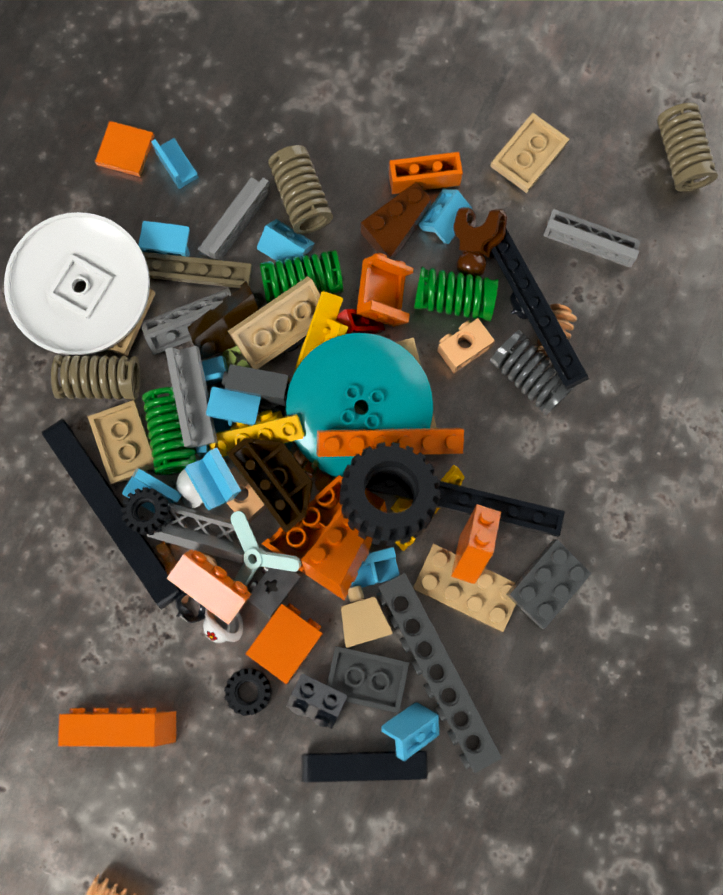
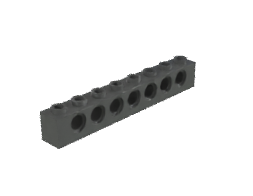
M406 573L378 586L380 592L376 595L382 607L387 606L391 615L388 616V619L394 630L399 628L403 636L399 640L405 652L411 651L415 659L411 663L417 675L423 674L427 682L423 685L430 699L434 697L439 706L435 710L442 722L447 721L451 729L447 733L453 745L459 744L463 752L459 756L465 768L471 767L472 771L476 773L502 759ZM397 597H403L407 600L408 607L406 610L399 611L394 607V600ZM410 619H414L419 623V630L415 634H411L406 630V622ZM421 642H427L431 646V653L426 657L421 656L417 651V647ZM436 664L440 665L443 669L442 677L437 680L432 679L429 674L430 668ZM446 688H452L455 692L453 701L444 702L441 697L442 691ZM459 711H464L467 715V721L465 724L458 726L454 723V715ZM470 735H477L479 738V744L474 749H469L466 746V739Z

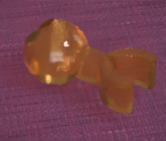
M317 459L312 464L308 460L304 462L302 468L308 475H312L315 478V486L318 491L321 492L333 481L329 474H323L319 469L320 464Z
M162 542L155 547L166 563L165 571L169 576L179 560L174 559L168 544Z

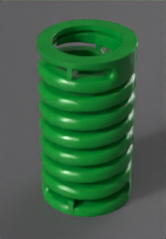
M336 250L328 251L327 253L322 252L320 258L317 254H312L310 258L307 255L302 256L301 260L299 257H294L292 261L286 258L284 263L281 260H276L275 266L271 261L260 263L267 304L307 276L313 280L319 293L320 289L321 292L325 291L328 293L330 290L332 294L344 292Z
M421 266L414 309L424 310L428 308L429 312H433L436 308L438 313H443L445 309L447 315H451L454 310L456 316H461L463 311L465 318H469L472 312L474 319L483 318L484 321L491 322L497 296L498 279L490 280L488 277H484L482 281L480 276H475L473 279L471 274H467L464 278L462 273H457L455 277L453 271H449L446 275L444 270H439L436 278V270L434 268L426 270L425 267Z
M173 387L148 391L142 395V400L145 403L144 411L147 413L145 419L148 422L147 429L149 431L148 437L151 440L150 447L153 449L151 455L154 458V473L160 476L180 474L187 465L198 460L195 459L197 454L195 449L184 447ZM166 393L169 394V396H163V397H158V396H157V395H160V394H166Z

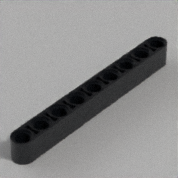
M62 418L42 431L43 437L157 606L162 610L175 601L181 590L167 579L170 575L144 535L135 532L126 525L122 518L124 513L121 512V508H124V506L69 425Z

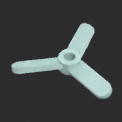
M236 511L231 515L232 525L245 552L244 563L234 581H239L247 587L256 570L261 566L294 572L298 571L301 567V561L298 557L266 552L263 548L259 547L246 515L241 511Z

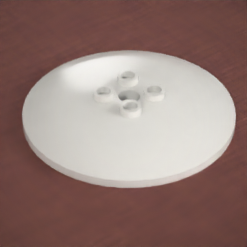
M80 212L51 217L27 232L14 248L9 258L4 278L6 304L12 319L22 333L48 351L70 356L96 354L122 341L135 328L142 317L147 305L150 289V277L146 259L131 235L121 226L105 217ZM79 281H85V290L80 293L75 292V284Z

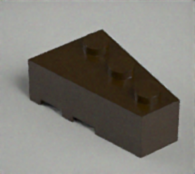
M247 281L241 284V288L233 295L226 296L223 302L214 310H208L187 327L194 346L199 347L201 360L237 346L228 330L259 310Z

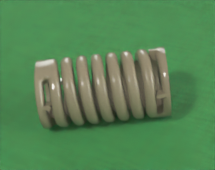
M683 103L673 106L657 117L675 189L679 192L705 187L714 182L718 177L716 170H714L715 164L713 156L710 154L711 149L708 146L709 142L706 138V131L703 129L704 124L701 121L702 117L699 112V106L696 103ZM680 113V115H678V116L674 117L673 119H671L670 121H668L670 118H672V117L675 116L676 114ZM706 176H709L708 178L702 181L694 182V180H698Z
M292 145L274 153L268 160V165L272 169L271 173L294 232L297 234H308L328 225L332 221L333 215L330 208L327 207L328 202L325 199V194L322 191L306 147Z
M56 355L51 368L53 394L57 399L68 397L70 399L115 398L120 400L125 398L127 400H137L141 385L139 359L137 356L131 357L129 361L126 356H122L120 359L117 356H112L109 359L107 356L99 358L95 355L91 358L88 355L82 358L79 355L74 357L70 355ZM58 367H61V369H60L61 387L59 386V382H58Z

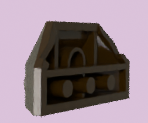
M244 438L226 453L285 533L306 518L313 481L283 442Z

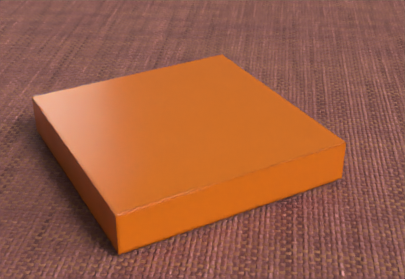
M109 121L95 160L96 165L141 177L152 145L151 141L154 139L153 132Z

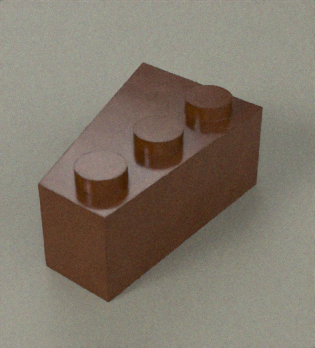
M415 182L361 222V234L377 253L385 254L387 258L394 260L429 210L431 198Z

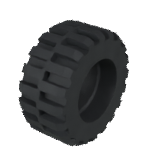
M393 442L391 446L387 447L385 443H378L376 449H372L370 446L363 449L362 455L356 454L351 460V465H347L340 489L341 512L344 518H348V526L352 530H359L358 536L364 540L368 536L373 538L372 543L379 545L380 541H386L387 546H394L396 541L405 544L410 541L411 537L417 538L421 535L423 529L427 528L430 524L440 499V490H438L440 483L438 476H433L435 469L432 464L428 463L426 465V457L421 453L418 455L414 454V448L406 446V449L399 447V443ZM382 476L398 478L410 488L413 494V502L408 509L398 513L380 511L366 498L365 488L367 484L373 479Z

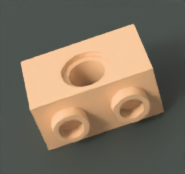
M478 318L473 322L470 320L466 321L459 327L460 331L454 335L449 333L439 341L440 344L437 352L453 373H456L493 347L495 340ZM466 340L470 343V347L462 348L458 342Z
M233 467L230 471L240 489L248 490L249 494L245 500L239 501L235 497L232 501L227 502V505L234 512H243L248 522L251 523L267 507L241 472H238Z

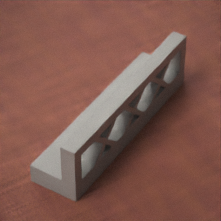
M252 177L249 179L198 248L200 254L208 259H223L271 194L270 184L267 179L263 177L260 182Z
M555 209L552 210L543 234L547 238L630 268L637 259L638 248L641 240ZM555 217L564 220L565 224L554 220ZM578 227L586 228L587 232L578 229ZM600 235L608 236L609 240L600 237ZM621 243L633 245V248L622 245Z
M229 288L144 321L141 327L152 354L156 355L165 351L166 348L176 347L191 341L192 339L187 327L208 310H214L223 302L222 299L226 296H231Z
M192 346L180 350L173 347L166 348L165 351L184 447L197 448L218 443L213 417L206 415L209 396L199 347Z
M170 502L168 503L171 507L170 512L175 518L171 520L166 519L165 522L168 524L166 527H161V532L155 531V535L147 534V537L238 563H242L244 560L245 552L241 543L231 533L235 529L230 519ZM192 517L197 521L198 525H188L184 518ZM211 523L217 524L222 531L219 533L212 532L207 525Z

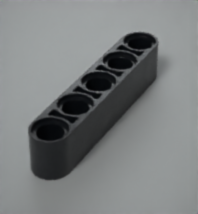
M396 751L308 753L301 755L302 782L428 779L427 751H417L405 761L396 756Z

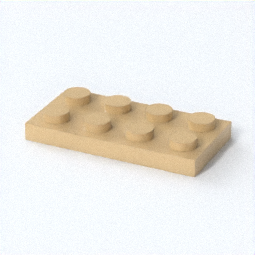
M307 276L228 330L250 368L259 369L307 335L320 298V293L310 277Z
M433 544L413 586L414 590L500 632H504L516 605L506 594L514 586L515 582L484 568L475 584L451 577L456 554Z

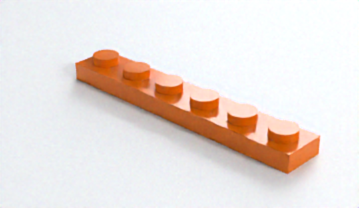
M464 429L317 430V456L341 457L355 456L356 454L362 455L363 449L369 446L372 449H376L378 443H385L387 447L391 446L392 442L399 443V447L406 449V446L414 448L413 453L416 455L419 453L423 455L463 454Z

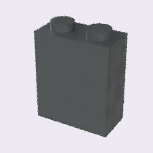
M232 364L229 366V371L224 372L222 385L225 386L226 390L261 397V406L280 407L286 410L287 392L290 384L288 375Z

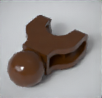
M469 207L458 209L453 229L455 235L460 240L459 250L463 252L458 258L457 270L464 275V278L467 274H471L473 279L475 276L481 277L486 270V260L484 257L489 258L493 247L497 246L505 236L507 216L504 210H491L485 223L476 227L475 213Z

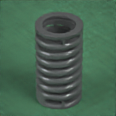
M518 330L495 352L490 362L497 369H502L501 373L508 375V380L511 382L515 381L514 384L517 388L522 387L521 392L525 395L528 394L529 400H536L535 405L545 415H548L574 387L566 390L557 373L550 378L556 370L551 365L544 371L551 363L548 357L536 366L544 357L542 351H539L529 360L538 350L536 345H532L521 355L531 341ZM520 339L522 342L512 351L511 349Z

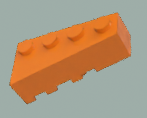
M337 476L315 496V499L309 503L305 519L287 533L280 527L262 545L273 553L296 556L301 561L305 554L342 515V505L340 504L342 477ZM301 561V567L298 570L306 575Z
M365 490L368 501L376 509L387 513L385 500ZM342 514L305 554L301 561L307 576L345 601L351 583L357 578L358 570L369 554L373 538L367 536L364 540L358 536L359 530H352L348 526V518H344Z
M70 708V713L59 714L58 746L156 747L176 743V711H156L157 708H141V712H133V708H117V712H109V708H93V712H85L86 708Z

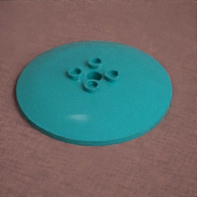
M352 333L325 341L302 360L289 384L286 399V415L297 414L304 437L303 439L295 440V443L303 455L320 470L332 476H341L343 478L344 471L347 465H351V460L354 456L318 457L317 430L430 428L433 416V397L424 370L405 348L390 339L375 334ZM358 400H364L368 404L367 412L362 415L356 413L354 405Z

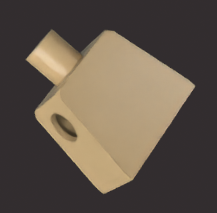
M361 585L349 588L348 597L350 604L341 606L346 648L392 635V630L376 598L365 599Z

